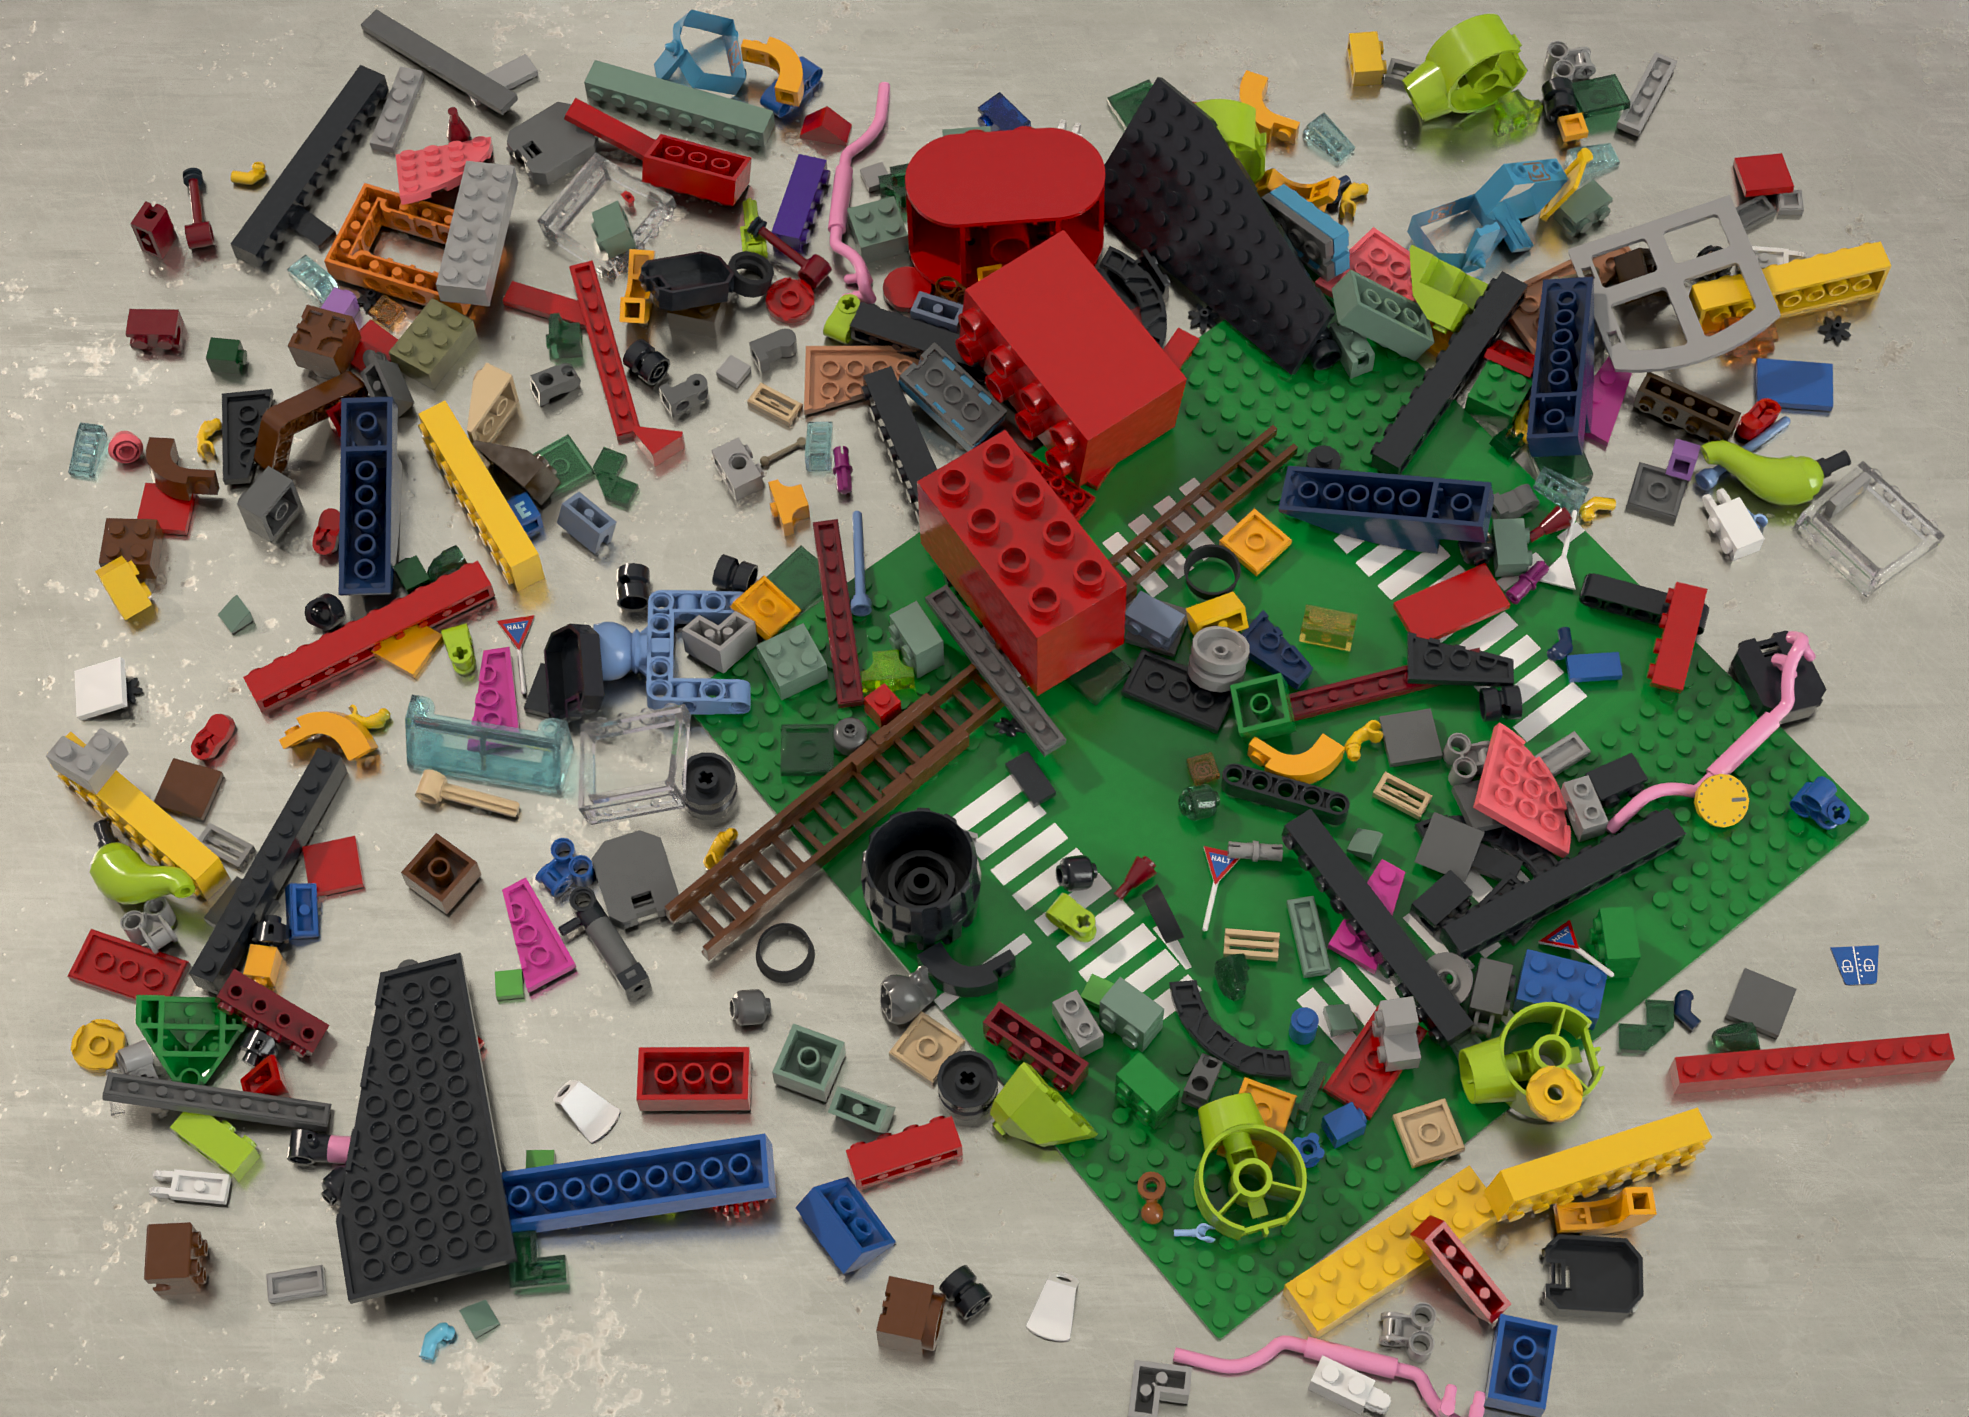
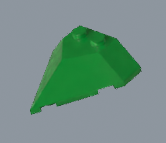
M136 995L135 1024L172 1081L204 1086L240 1034L247 1027L241 1022V1017L234 1013L228 1015L217 1008L218 1004L214 1002L216 997Z

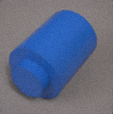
M1302 1007L1295 1010L1292 1014L1289 1035L1295 1043L1305 1045L1314 1040L1319 1023L1318 1015L1314 1010Z

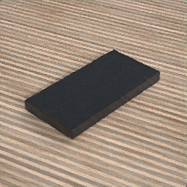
M1145 649L1141 650L1121 691V695L1215 734H1218L1233 703L1231 691L1213 692L1203 689L1191 680L1188 675L1187 666Z

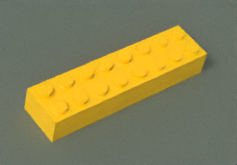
M1880 241L1875 243L1867 242L1850 249L1841 248L1836 252L1828 254L1820 253L1802 260L1794 259L1789 263L1781 265L1772 264L1763 268L1762 271L1780 314L1783 316L1880 293L1891 268V263ZM1742 274L1725 275L1716 280L1697 282L1692 285L1689 293L1690 301L1704 334L1726 329L1756 308Z
M443 401L418 413L421 422L418 428L423 436L422 441L426 449L434 454L433 459L438 469H443L446 474L444 475L446 482L451 489H455L456 497L461 507H466L469 512L467 513L473 527H478L480 531L479 536L485 546L489 545L492 551L490 552L497 566L501 565L503 569L502 574L508 585L513 584L519 592L544 579L545 576L537 550L447 402Z
M71 731L65 736L83 748L86 746ZM54 770L58 774V779L67 787L72 785L76 789L75 793L84 802L87 803L90 800L95 805L93 808L103 818L108 816L113 821L112 825L120 833L123 834L126 831L131 836L130 840L140 850L145 848L150 852L148 855L156 864L160 866L163 863L165 866H173L185 870L194 882L196 889L193 895L195 897L201 895L208 901L230 879L216 854L117 770L97 795Z
M1697 1107L1500 1170L1484 1192L1497 1221L1508 1219L1509 1222H1513L1522 1218L1525 1215L1524 1213L1533 1211L1534 1214L1547 1210L1550 1207L1549 1205L1555 1203L1562 1206L1574 1200V1197L1583 1195L1584 1198L1590 1197L1599 1192L1601 1188L1607 1187L1608 1190L1619 1187L1624 1183L1623 1181L1628 1179L1636 1182L1645 1178L1648 1175L1647 1173L1653 1171L1660 1174L1672 1168V1165L1678 1163L1681 1166L1688 1165L1696 1160L1695 1156L1706 1149L1705 1145L1712 1139V1136Z
M1467 1166L1286 1283L1283 1296L1311 1336L1319 1339L1433 1264L1410 1235L1429 1215L1444 1220L1463 1244L1498 1222L1485 1195V1185L1471 1166Z

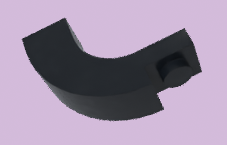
M941 942L917 955L918 966L922 965L928 968V977L933 985L948 994L959 997H980L997 991V978L1003 979L1009 976L1014 971V968H1016V957L1010 949L979 966L959 964L950 957Z

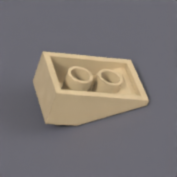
M486 363L482 370H478L473 379L467 433L472 444L475 440L489 443L519 402L513 376L489 363ZM475 448L476 452L480 457L481 453Z

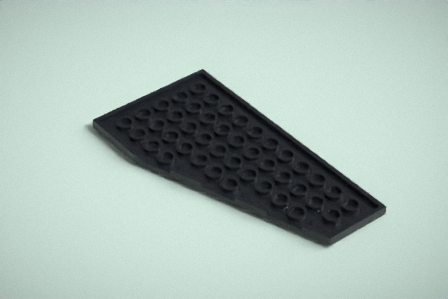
M1157 77L1104 165V218L1142 250L1146 248L1148 253L1154 255L1157 262L1290 375H1295L1335 315V312L1299 260L1296 249L1281 225L1274 220L1259 196L1256 185L1241 161L1234 156L1219 132L1216 121L1164 78Z

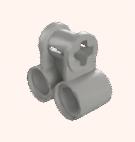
M1553 41L1548 45L1544 66L1552 72L1550 79L1565 77L1572 82V79L1589 78L1596 72L1595 65L1591 63V51L1588 47L1569 49L1567 44L1562 41Z
M1454 733L1448 738L1442 755L1448 764L1453 765L1448 775V780L1452 786L1472 782L1475 775H1482L1490 741L1471 744L1470 739L1462 733ZM1452 747L1459 748L1461 752L1455 751ZM1458 771H1464L1467 776L1461 775Z
M163 896L145 902L144 912L132 910L124 914L120 920V925L130 942L138 945L147 943L154 954H157L158 949L169 942H176L178 940L171 929V926L176 921V915Z
M145 1040L118 1050V1053H115L116 1062L122 1074L159 1079L152 1064L154 1062L152 1053Z
M1420 1302L1414 1305L1410 1315L1399 1312L1381 1313L1380 1318L1383 1320L1382 1336L1379 1337V1343L1390 1347H1406V1353L1412 1361L1417 1363L1427 1361L1435 1345L1434 1338L1429 1333L1436 1320L1434 1307L1429 1303ZM1419 1313L1425 1314L1429 1318V1322L1426 1324L1419 1323L1415 1315ZM1421 1341L1426 1344L1428 1350L1424 1352L1417 1351L1413 1343Z

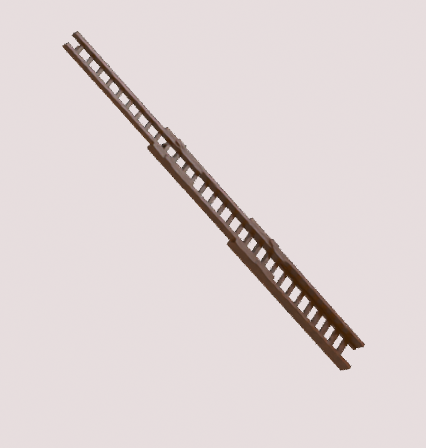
M1272 425L1108 559L1127 584L1126 605L1136 598V586L1294 457L1297 454L1298 447L1293 443L1275 458L1271 452L1263 447L1277 435V428ZM1255 452L1269 463L1258 473L1245 462ZM1237 467L1251 478L1240 488L1227 477ZM1219 482L1232 492L1222 503L1209 492ZM1201 497L1214 507L1203 518L1190 507ZM1182 512L1186 513L1196 523L1185 533L1172 522ZM1164 527L1178 538L1167 548L1153 537ZM1146 542L1159 553L1149 563H1146L1135 553ZM1127 557L1140 568L1129 579L1116 568ZM996 643L994 645L995 648L999 651L1001 655H1003L1004 652ZM973 663L970 664L934 695L930 696L926 692L890 723L881 727L870 736L868 741L664 906L667 918L675 924L691 911L714 935L710 941L702 946L703 950L701 951L702 955L710 961L969 747V735L1005 705L993 689L979 676L980 672ZM1020 676L1019 679L1027 688L1029 685L1024 680V678ZM971 680L992 699L980 710L959 691ZM952 696L973 715L960 726L940 707ZM932 712L953 731L941 742L920 723ZM912 729L932 748L922 758L915 754L901 740ZM892 745L912 764L902 774L881 755ZM871 762H874L892 780L881 793L860 773ZM852 778L877 801L865 813L840 789ZM832 794L857 817L845 829L820 806ZM813 810L838 834L825 846L800 822ZM793 826L817 850L805 862L780 839ZM771 844L796 868L786 878L761 854ZM750 861L776 885L767 894H764L741 871ZM730 878L755 901L745 912L720 887ZM710 894L735 919L725 928L700 904Z

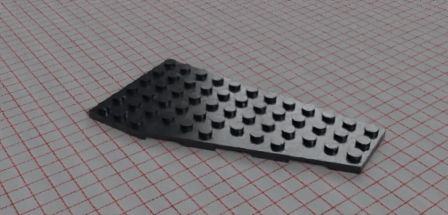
M461 953L380 973L375 999L374 1020L369 1046L366 1049L360 1083L361 1092L355 1126L352 1129L345 1166L346 1176L339 1214L336 1217L345 1284L350 1304L518 1262L465 966Z

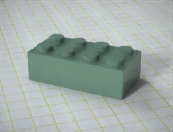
M1350 270L1332 288L1337 320L1342 327L1349 328L1359 333L1362 337L1369 338L1382 347H1387L1397 352L1400 356L1407 357L1413 361H1416L1435 343L1430 321L1426 318L1418 303L1353 270Z

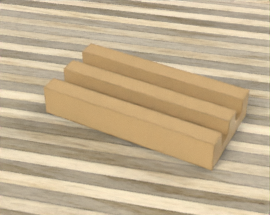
M761 382L747 400L748 406L789 427L793 424V419L798 417V412L803 410L802 403ZM762 392V393H764V394H766V395H768V396H770V397H772V398H774V399H776V400H778V401H780V402L786 404L787 406L793 408V410H790V409H788V408H786V407L780 405L779 402H777V401H775V400H773V399H769V398H767V397L761 395L760 393Z
M1387 772L1383 774L1372 794L1378 800L1419 821L1432 800V795ZM1385 782H1388V783H1390V784H1392V785H1394V786L1400 788L1401 790H1403V791H1405V792H1407V793H1409V794H1411V795H1413V796H1415V797H1417V798L1423 800V802L1421 803V802H1419V801H1417V800H1415V799L1409 797L1406 793H1404V792H1402V791H1400V790L1398 791V790H1396V789H1394V788H1392V787L1386 785Z
M1225 928L1223 957L1278 962L1280 933ZM1229 946L1273 949V952L1229 949Z

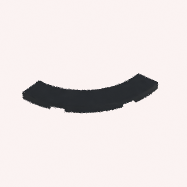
M1109 246L1099 264V268H1103L1106 273L1115 277L1129 290L1138 305L1142 325L1163 349L1167 333V313L1158 286L1150 274L1137 265L1133 258Z
M1444 815L1467 824L1463 815ZM1431 818L1415 824L1414 828L1422 841ZM1506 826L1485 831L1481 841L1485 845L1499 849L1523 861V866L1526 867L1533 877L1543 869L1549 871L1555 868L1558 863L1549 850Z
M1197 980L1169 982L1171 999L1182 1025L1190 1037L1209 1056L1221 1060L1223 1065L1249 1076L1272 1080H1291L1288 1050H1267L1255 1046L1250 1047L1237 1041L1235 1037L1217 1025L1208 1014V1010L1198 990Z

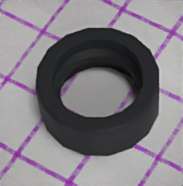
M743 251L733 255L728 266L734 272V292L750 298L760 297L767 293L774 276L771 263L765 257L755 252ZM737 270H751L757 273L761 279L751 280L745 278Z

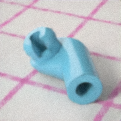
M442 1322L425 1334L419 1357L432 1361L437 1343L443 1339L446 1341L452 1340L455 1335V1328L448 1325V1323Z

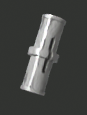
M1229 841L1227 857L1251 859L1252 862H1258V860L1282 861L1283 844L1259 843V841H1253V843Z

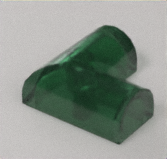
M536 1230L513 1233L518 1262L509 1264L511 1290L569 1284V1268L566 1255L538 1257Z

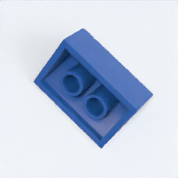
M849 1177L813 1187L795 1207L802 1216L803 1221L810 1227L818 1238L819 1243L826 1249L834 1260L835 1265L843 1274L862 1268L896 1243Z

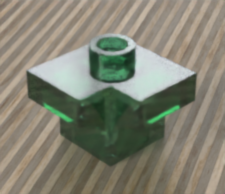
M909 163L891 166L890 174L878 176L881 198L894 196L899 211L907 210L905 175Z
M560 313L550 314L546 346L547 349L552 350L553 358L583 357V334L580 322L569 323L561 318Z

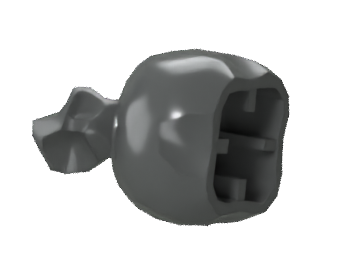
M921 965L908 977L899 974L890 975L881 982L880 1005L889 1022L894 1024L907 1023L914 1019L935 999L937 989L928 977V968Z

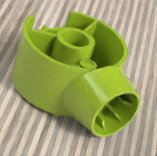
M1482 14L1462 21L1444 33L1431 47L1425 61L1401 81L1420 117L1426 122L1452 111L1456 113H1471L1493 105L1515 89L1528 70L1518 54L1521 52L1519 47L1522 44L1517 36L1510 34L1499 15Z
M1210 99L1194 103L1216 121L1219 132L1234 156L1239 158L1254 184L1258 183L1265 174L1266 132L1259 133L1255 123L1256 109L1243 102L1229 99Z
M1556 1002L1536 1003L1520 1010L1510 1019L1499 1037L1459 1051L1460 1077L1469 1102L1471 1104L1505 1102L1515 1111L1525 1116L1541 1119L1530 1109L1526 1100V1090L1518 1085L1517 1082L1529 1081L1539 1069L1549 1066L1541 1060L1539 1055L1549 1057L1556 1067L1566 1068L1575 1075L1568 1065L1582 1063L1583 1061L1579 1047L1570 1048L1568 1042L1559 1036L1560 1029L1563 1028L1576 1039H1582L1592 1074L1588 1081V1086L1579 1079L1583 1088L1581 1102L1583 1103L1598 1084L1605 1067H1599L1596 1055L1601 1051V1047H1593L1588 1030L1592 1021L1577 1009ZM1533 1022L1552 1024L1550 1034L1540 1037L1531 1049L1504 1055L1506 1035L1516 1027Z
M1251 1093L1227 1096L1200 1107L1198 1113L1205 1152L1195 1173L1194 1195L1202 1216L1211 1226L1215 1227L1216 1231L1236 1240H1240L1242 1236L1259 1231L1262 1232L1263 1237H1267L1269 1234L1268 1229L1280 1225L1285 1227L1299 1208L1306 1191V1168L1299 1150L1284 1134L1265 1125ZM1251 1139L1272 1146L1284 1156L1293 1171L1296 1187L1272 1181V1172L1265 1162L1258 1159ZM1224 1145L1225 1156L1231 1172L1228 1182V1193L1231 1199L1217 1212L1205 1192L1203 1170L1205 1161L1210 1154ZM1242 1174L1255 1176L1260 1182L1261 1189L1253 1192L1246 1190L1241 1186L1239 1176ZM1266 1194L1294 1201L1292 1210L1285 1217L1247 1228L1223 1217L1234 1203L1243 1207H1249L1252 1219L1268 1215L1264 1201Z

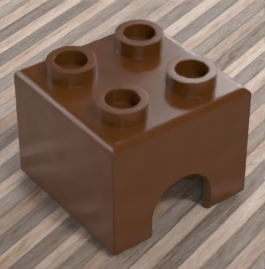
M190 1222L148 1224L144 1280L148 1284H156L153 1290L157 1295L199 1294L201 1292V1284H205L207 1279L206 1268L202 1267L203 1257L208 1255L207 1240H203L201 1232L197 1231Z

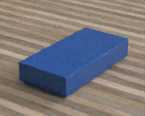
M1619 652L1567 655L1565 659L1569 683L1619 680L1623 676Z

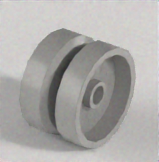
M1212 626L1200 630L1192 641L1191 655L1189 656L1187 666L1189 677L1203 689L1213 692L1231 691L1230 685L1241 683L1244 679L1250 653L1249 643L1239 632L1227 627Z

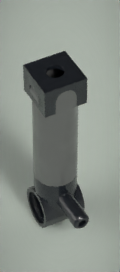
M588 887L575 888L569 896V903L575 918L558 927L561 935L565 936L582 926L617 979L619 987L628 1000L651 987L648 974L631 953L596 899L594 891ZM582 901L590 902L586 907L578 906Z

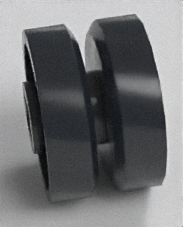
M702 752L691 756L682 764L678 772L677 785L684 809L690 815L701 820H715L725 816L733 809L738 799V786L733 767L726 758L716 753Z
M969 1050L959 1051L949 1056L941 1064L937 1081L939 1101L943 1109L952 1117L964 1121L977 1120L987 1115L991 1111L994 1099L998 1095L997 1070L992 1061L982 1053Z

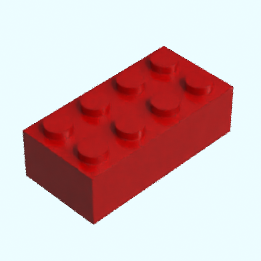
M660 134L643 156L642 182L649 183L654 187L671 189L677 193L694 195L700 199L716 201L722 205L734 206L750 182L752 158Z
M639 1047L636 1096L639 1110H750L752 1066L750 1048Z

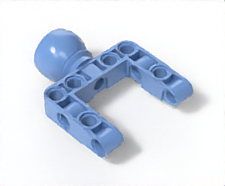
M658 590L649 596L648 626L641 632L635 629L631 633L625 626L615 622L594 624L593 629L599 634L603 681L619 679L625 676L631 669L635 674L640 671L647 677V707L656 714L713 715L747 713L751 708V685L748 681L740 679L673 678L674 626H677V624H689L698 615L719 625L735 612L730 606L744 592Z

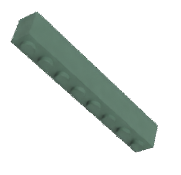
M597 60L594 61L584 81L586 95L593 100H601L612 103L617 107L635 110L641 114L646 113L657 116L662 120L678 122L683 126H691L707 133L712 132L723 135L728 139H737L752 146L757 145L765 148L775 126L774 112L772 110Z

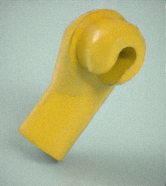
M254 162L252 170L249 172L233 170L231 182L253 185L265 177L267 172L265 164L263 162Z
M1592 497L1581 505L1579 509L1581 519L1585 522L1592 521L1595 518L1594 512L1599 509L1613 511L1616 507V500L1614 498Z

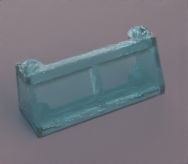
M412 694L405 716L406 755L409 769L421 771L429 769L444 775L562 795L574 751L567 720L548 718L539 724L537 732L436 715L434 714L435 705L430 698Z

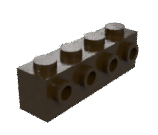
M1647 372L1637 391L1633 404L1642 412L1653 414L1664 422L1675 424L1685 429L1688 433L1697 434L1708 439L1709 442L1720 440L1729 442L1741 415V412L1652 372Z

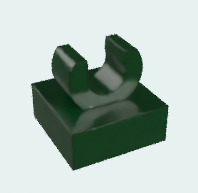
M1512 424L1496 434L1489 443L1507 459L1518 453L1525 444L1522 441L1523 433L1515 436L1511 432Z

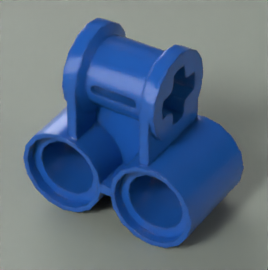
M1818 776L1813 783L1806 782L1789 802L1791 809L1796 814L1805 818L1810 816L1821 828L1826 830L1844 824L1850 817L1848 806L1835 795L1837 792L1836 786L1832 781L1823 776Z
M558 838L552 843L550 848L553 860L544 865L535 877L538 883H543L551 891V895L554 898H558L573 883L578 887L590 886L595 881L596 875L590 858L585 855L577 856L575 846L568 838ZM562 851H570L566 857L558 856ZM581 868L588 869V871L584 874L580 875L576 873Z

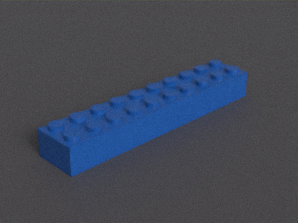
M765 1133L502 1172L514 1236L776 1198L773 1146Z

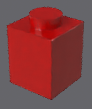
M885 683L864 698L865 712L879 728L884 725L886 726L902 713L901 701Z

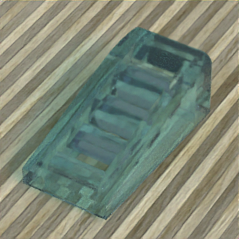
M1325 112L1310 122L1303 130V133L1337 163L1356 148ZM1328 133L1330 137L1326 139L1324 135ZM1335 139L1337 143L1332 146L1330 142ZM1342 145L1345 149L1338 153L1336 149Z
M1611 143L1572 148L1567 150L1565 158L1569 166L1577 158V153L1582 148H1588L1592 152L1593 159L1586 164L1582 176L1620 164ZM1604 152L1608 153L1610 159H1606ZM1597 154H1599L1601 160H1598V159H1597V157H1596Z
M306 254L287 269L288 273L320 303L327 299L334 287L339 289L333 276Z
M79 423L68 471L69 475L94 478L108 436L102 425ZM85 444H91V445H94V446H93V447H89V446H85ZM82 454H89V455H91V457L81 456V455H82ZM79 463L90 464L89 467L78 466Z
M833 422L807 423L805 447L807 471L831 470Z
M1543 466L1533 486V489L1561 508L1565 507L1571 514L1573 510L1579 511L1589 491V488ZM1546 477L1551 479L1548 486L1543 485ZM1555 483L1559 485L1557 491L1552 489ZM1563 489L1568 491L1566 496L1561 494ZM1572 494L1576 497L1575 500L1570 498Z

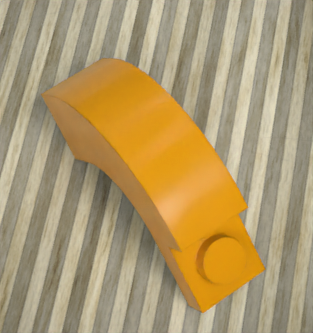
M770 36L767 44L757 40L743 39L741 44L743 61L767 66L779 74L774 87L776 102L799 107L804 94V78L802 64L796 52L786 43Z
M1246 70L1241 80L1238 101L1256 109L1255 123L1259 133L1266 132L1267 143L1274 136L1282 141H1289L1295 144L1299 134L1300 122L1271 112L1263 103L1267 93L1269 78Z
M1271 168L1265 171L1262 179L1255 185L1259 196L1262 197L1285 184L1308 202H1312L1319 210L1325 212L1327 204L1332 203L1337 198L1341 181L1332 176L1314 184H1301L1287 179L1276 169Z
M629 249L628 281L625 296L620 298L619 322L648 323L652 310L653 295L650 291L645 292L641 287L639 276L642 265L647 260L655 259V251Z
M320 711L301 715L296 718L301 728L299 725L293 726L284 732L285 737L279 739L283 749H289L314 735L325 734L339 743L348 761L357 760L379 748L371 733L361 722L347 714L335 711Z
M1322 733L1308 751L1297 755H1288L1277 751L1257 737H1254L1249 743L1247 755L1256 765L1265 766V772L1312 784L1328 776L1343 759L1345 747Z
M1625 1187L1619 1194L1607 1199L1592 1202H1570L1562 1206L1556 1203L1553 1206L1557 1233H1580V1236L1601 1235L1630 1229L1651 1220L1657 1215L1652 1187Z

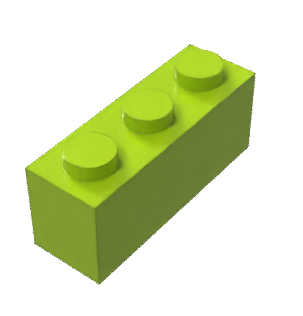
M183 1112L170 1126L176 1137L223 1172L229 1174L238 1183L260 1158L255 1149L257 1144L246 1135L241 1138L235 1134V1127L224 1119L220 1123L214 1116Z

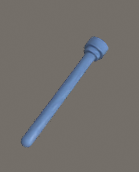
M1787 416L1782 417L1742 448L1753 452L1786 428L1791 422L1790 418ZM1720 465L1714 468H1704L1695 475V480L1703 490L1709 491L1717 485L1719 476L1727 470Z
M854 511L852 514L855 595L851 600V612L856 616H866L871 613L872 605L871 599L866 595L863 521L862 513Z

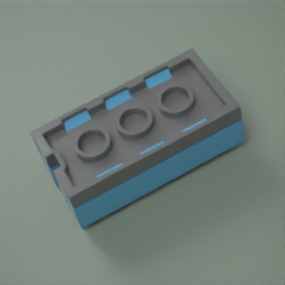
M1285 184L1261 197L1274 220L1279 222L1296 249L1297 256L1302 264L1327 282L1350 268V251L1347 248L1349 246V232L1345 226L1337 223L1327 213L1319 210L1312 202H1308Z
M935 342L920 356L918 365L913 362L899 376L898 382L901 389L967 452L977 447L1006 417L1007 410Z

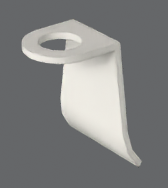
M570 1080L565 1083L553 1098L555 1103L563 1107L580 1132L591 1144L600 1140L611 1130L621 1113L619 1108L576 1080ZM569 1087L567 1092L560 1096L562 1092Z
M1064 1272L1050 1273L1026 1328L1033 1334L1048 1340L1058 1342L1070 1341L1075 1294L1079 1280ZM1057 1277L1067 1278L1071 1282L1062 1281Z

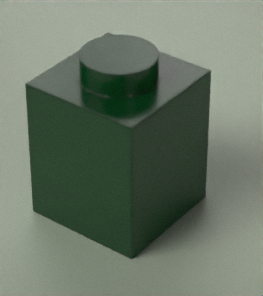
M211 337L206 361L211 372L240 374L242 365H245L247 362V351L243 349L240 340Z
M417 555L402 559L397 565L393 566L397 578L407 595L413 593L418 587L431 584V580Z

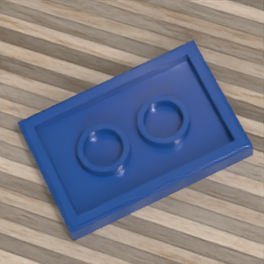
M1757 358L1756 402L1769 398L1784 408L1832 411L1833 364Z

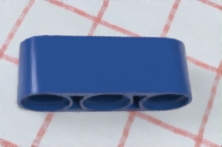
M801 56L799 59L803 69L804 97L820 81L823 69L804 56ZM776 79L762 94L760 104L766 109L772 110L776 116L781 118L794 106L776 102L774 88L778 80Z

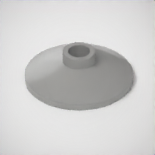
M1442 952L1430 957L1427 960L1428 964L1457 1002L1461 1004L1469 996L1473 986V975L1470 966L1462 957L1450 952ZM1448 974L1453 976L1452 984H1449L1446 980Z

